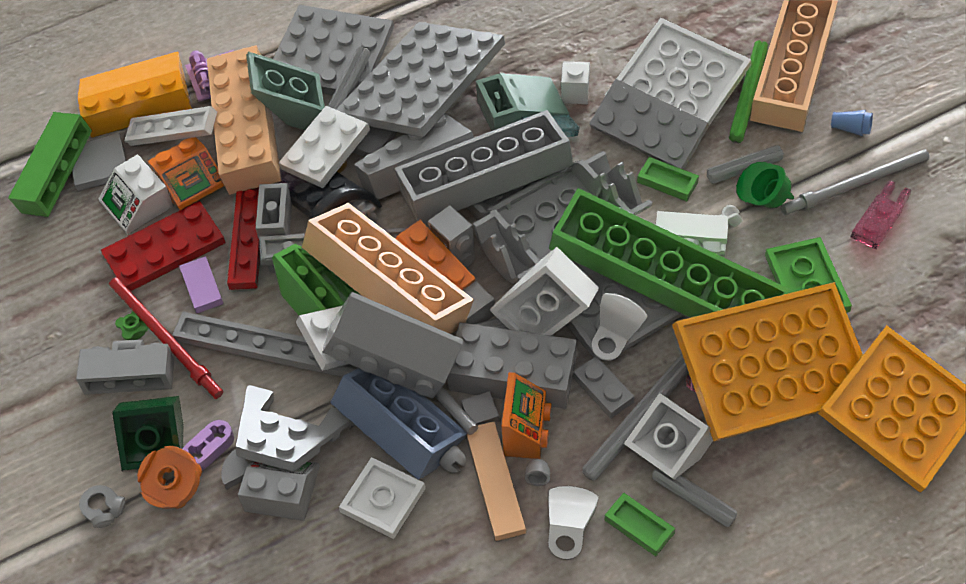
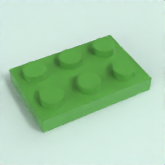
M821 237L766 249L765 257L776 283L791 289L790 293L835 282L846 313L851 311L852 304Z

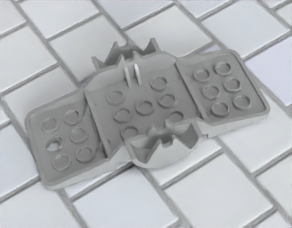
M601 151L585 161L573 162L572 167L466 208L477 220L473 223V227L486 256L499 274L509 283L515 285L529 270L552 251L549 249L552 233L577 188L634 215H638L652 206L650 200L644 203L641 201L633 172L626 174L623 162L611 170L606 153ZM572 261L599 287L589 307L566 324L593 357H595V354L592 351L591 343L600 327V303L605 293L617 294L628 298L639 305L647 314L646 320L627 341L622 352L684 315ZM609 338L601 339L598 343V347L603 353H612L616 348L613 340Z

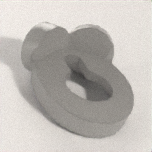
M97 485L83 493L79 500V507L85 518L92 522L94 528H104L111 525L114 519L122 514L126 502L125 497L117 496L111 488ZM98 494L105 496V504L110 508V513H103L100 509H91L89 507V500Z

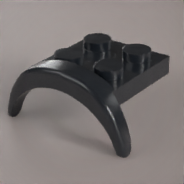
M338 172L333 175L324 188L307 181L297 185L294 190L289 192L292 205L310 219L353 200H368L378 209L382 207L379 200L372 193L356 185Z

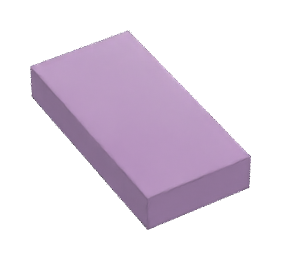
M206 256L179 265L196 314L223 304Z

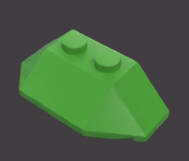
M297 244L287 247L272 257L281 295L298 315L343 306L351 292L359 294Z

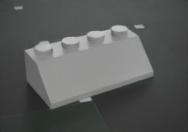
M351 292L330 325L322 353L433 399L445 384L461 349L463 339Z

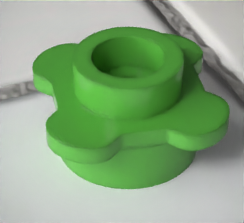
M133 311L124 318H118L115 322L116 327L122 330V337L125 340H137L149 329Z

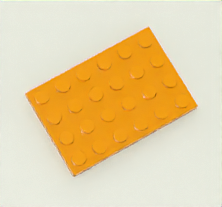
M835 282L679 320L672 324L705 420L711 428L710 434L713 442L818 413L863 356Z

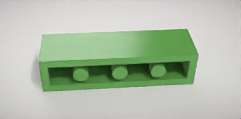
M53 112L8 197L22 214L44 217L50 215L92 132L80 114Z

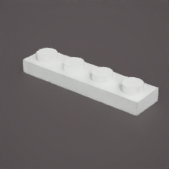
M211 106L131 118L124 141L131 146L211 135L218 111Z

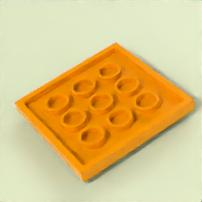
M886 325L818 414L921 493L926 489L966 432V384Z

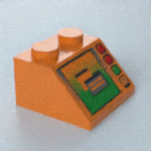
M196 137L185 139L171 149L160 152L154 158L148 160L151 170L166 185L171 201L179 210L224 186L216 163L207 148Z
M508 372L501 425L504 456L540 459L541 449L548 446L549 430L544 429V422L551 419L552 403H546V391L513 372Z

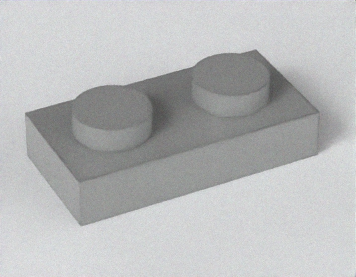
M595 356L573 371V378L610 419L634 403V395L598 357Z

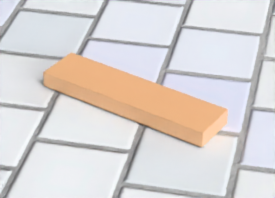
M495 421L477 425V431L471 435L467 433L466 437L495 541L526 534L525 524Z

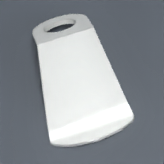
M603 294L600 303V327L591 343L592 351L596 357L601 360L611 361L621 354L627 341L647 318V314L639 305L617 294ZM609 338L613 340L616 346L615 350L612 353H603L598 347L601 339Z
M572 486L556 487L548 491L550 524L548 544L555 556L562 559H571L580 553L584 529L592 517L599 499L593 492ZM564 535L571 537L575 543L574 548L570 551L559 549L556 545L557 538Z

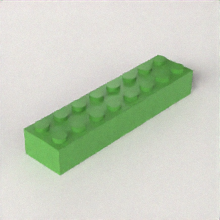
M577 188L555 227L549 245L550 250L558 247L570 260L690 318L791 292V289L580 188Z

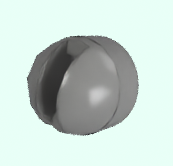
M454 445L444 454L439 464L450 473H458L461 471L458 464L465 466L466 457Z
M542 459L531 460L525 469L526 482L534 486L547 484L550 481L548 463Z

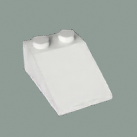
M556 247L529 270L490 311L509 330L551 336L589 307L599 287Z

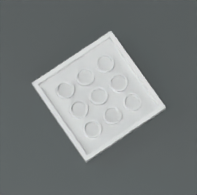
M660 18L616 79L698 117L710 125L751 67V59Z

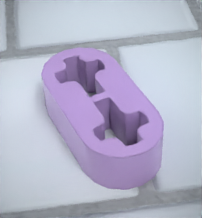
M224 420L213 421L183 447V450H186L191 455L193 453L202 454L200 459L194 458L202 470H204L232 445L234 434L231 426ZM217 432L219 434L224 433L225 436L223 438L214 437V434Z

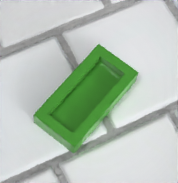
M651 157L647 159L637 176V183L684 201H688L699 180V175Z
M625 493L618 498L605 514L604 520L655 557L675 534V528Z

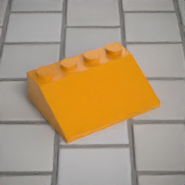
M178 51L80 79L78 104L80 115L92 130L91 138L127 128L131 118L192 109Z

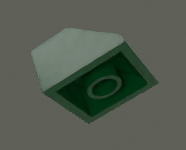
M179 396L121 402L112 411L121 471L139 469L142 461L149 453L165 448V446H175L183 449L184 424Z

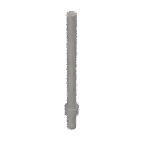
M922 150L819 191H808L800 194L798 199L781 205L782 213L787 215L800 209H811L816 207L818 202L929 160L930 155L927 150Z

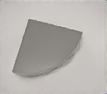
M236 449L228 455L222 466L221 476L226 489L242 482L246 467L249 465L245 458L236 456Z

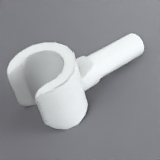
M727 205L722 210V214L718 215L728 216V223L731 226H737L743 221L742 217L738 214L740 211L733 205Z

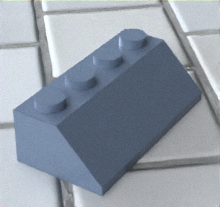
M360 368L342 377L330 402L418 480L436 470L440 466L439 462L444 454L454 445L458 446L467 435L464 429L425 396L399 384H393L380 376L365 372Z

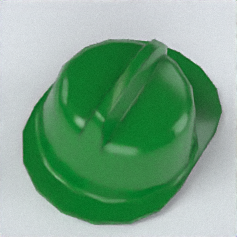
M766 162L753 163L742 172L736 185V193L739 199L757 206L773 209L780 207L787 199H794V195L791 193L792 183L786 175L784 168L779 165Z

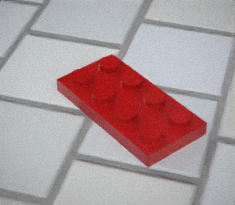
M198 201L101 249V253L115 277L119 278L130 291H133L178 268L179 265L188 263L226 242L202 203Z

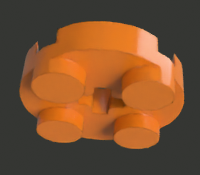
M165 446V448L158 451L154 450L144 458L138 470L137 477L141 485L142 497L149 504L162 509L182 508L195 495L199 486L202 468L189 452L179 447ZM173 470L174 481L165 486L166 479L163 478L165 472L171 473Z

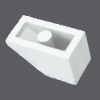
M563 62L561 98L564 104H588L590 62Z

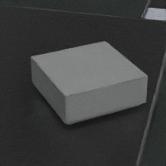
M490 391L461 400L463 410L477 425L494 421L499 422V414Z

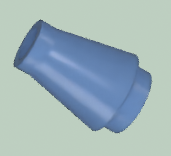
M866 110L833 112L831 128H837L859 136H863V134L870 135L873 113H867Z

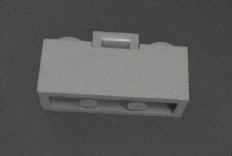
M143 339L113 341L112 350L109 347L99 346L91 349H80L76 380L84 395L172 389L174 357L168 344L151 343L150 345H144Z

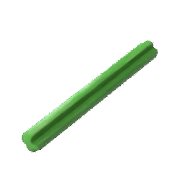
M758 40L754 43L750 58L751 67L746 72L730 130L729 139L732 142L741 143L745 136L754 95L768 51V43L765 41L761 42Z

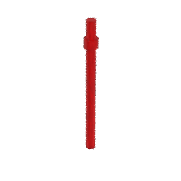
M113 278L109 282V286L163 344L169 345L172 354L190 372L192 380L198 386L202 385L214 399L221 397L224 391L211 378L209 370L204 365H199L119 278Z

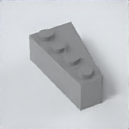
M444 113L424 137L403 134L355 163L354 165L362 188L372 193L378 200L400 191L395 172L396 167L474 138L471 130Z

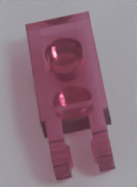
M889 180L881 194L876 196L852 230L851 238L877 250L902 213L903 206L912 190L905 187L897 201L894 202L888 199V197L895 189V182Z

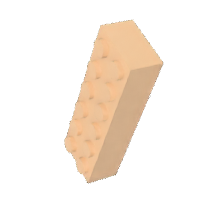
M838 0L783 1L754 95L750 121L803 132L833 26Z
M257 45L207 58L211 105L218 111L214 122L218 171L229 195L241 190L243 192L248 189L258 188L259 184H273L282 181L272 111L251 93L246 54L249 51L261 55Z
M347 203L308 220L302 248L363 297L449 334L458 330L460 322L466 323L474 299L351 204Z

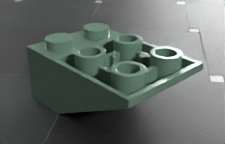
M500 73L476 80L477 102L491 131L545 110L549 111L555 121L569 117V112L550 77Z

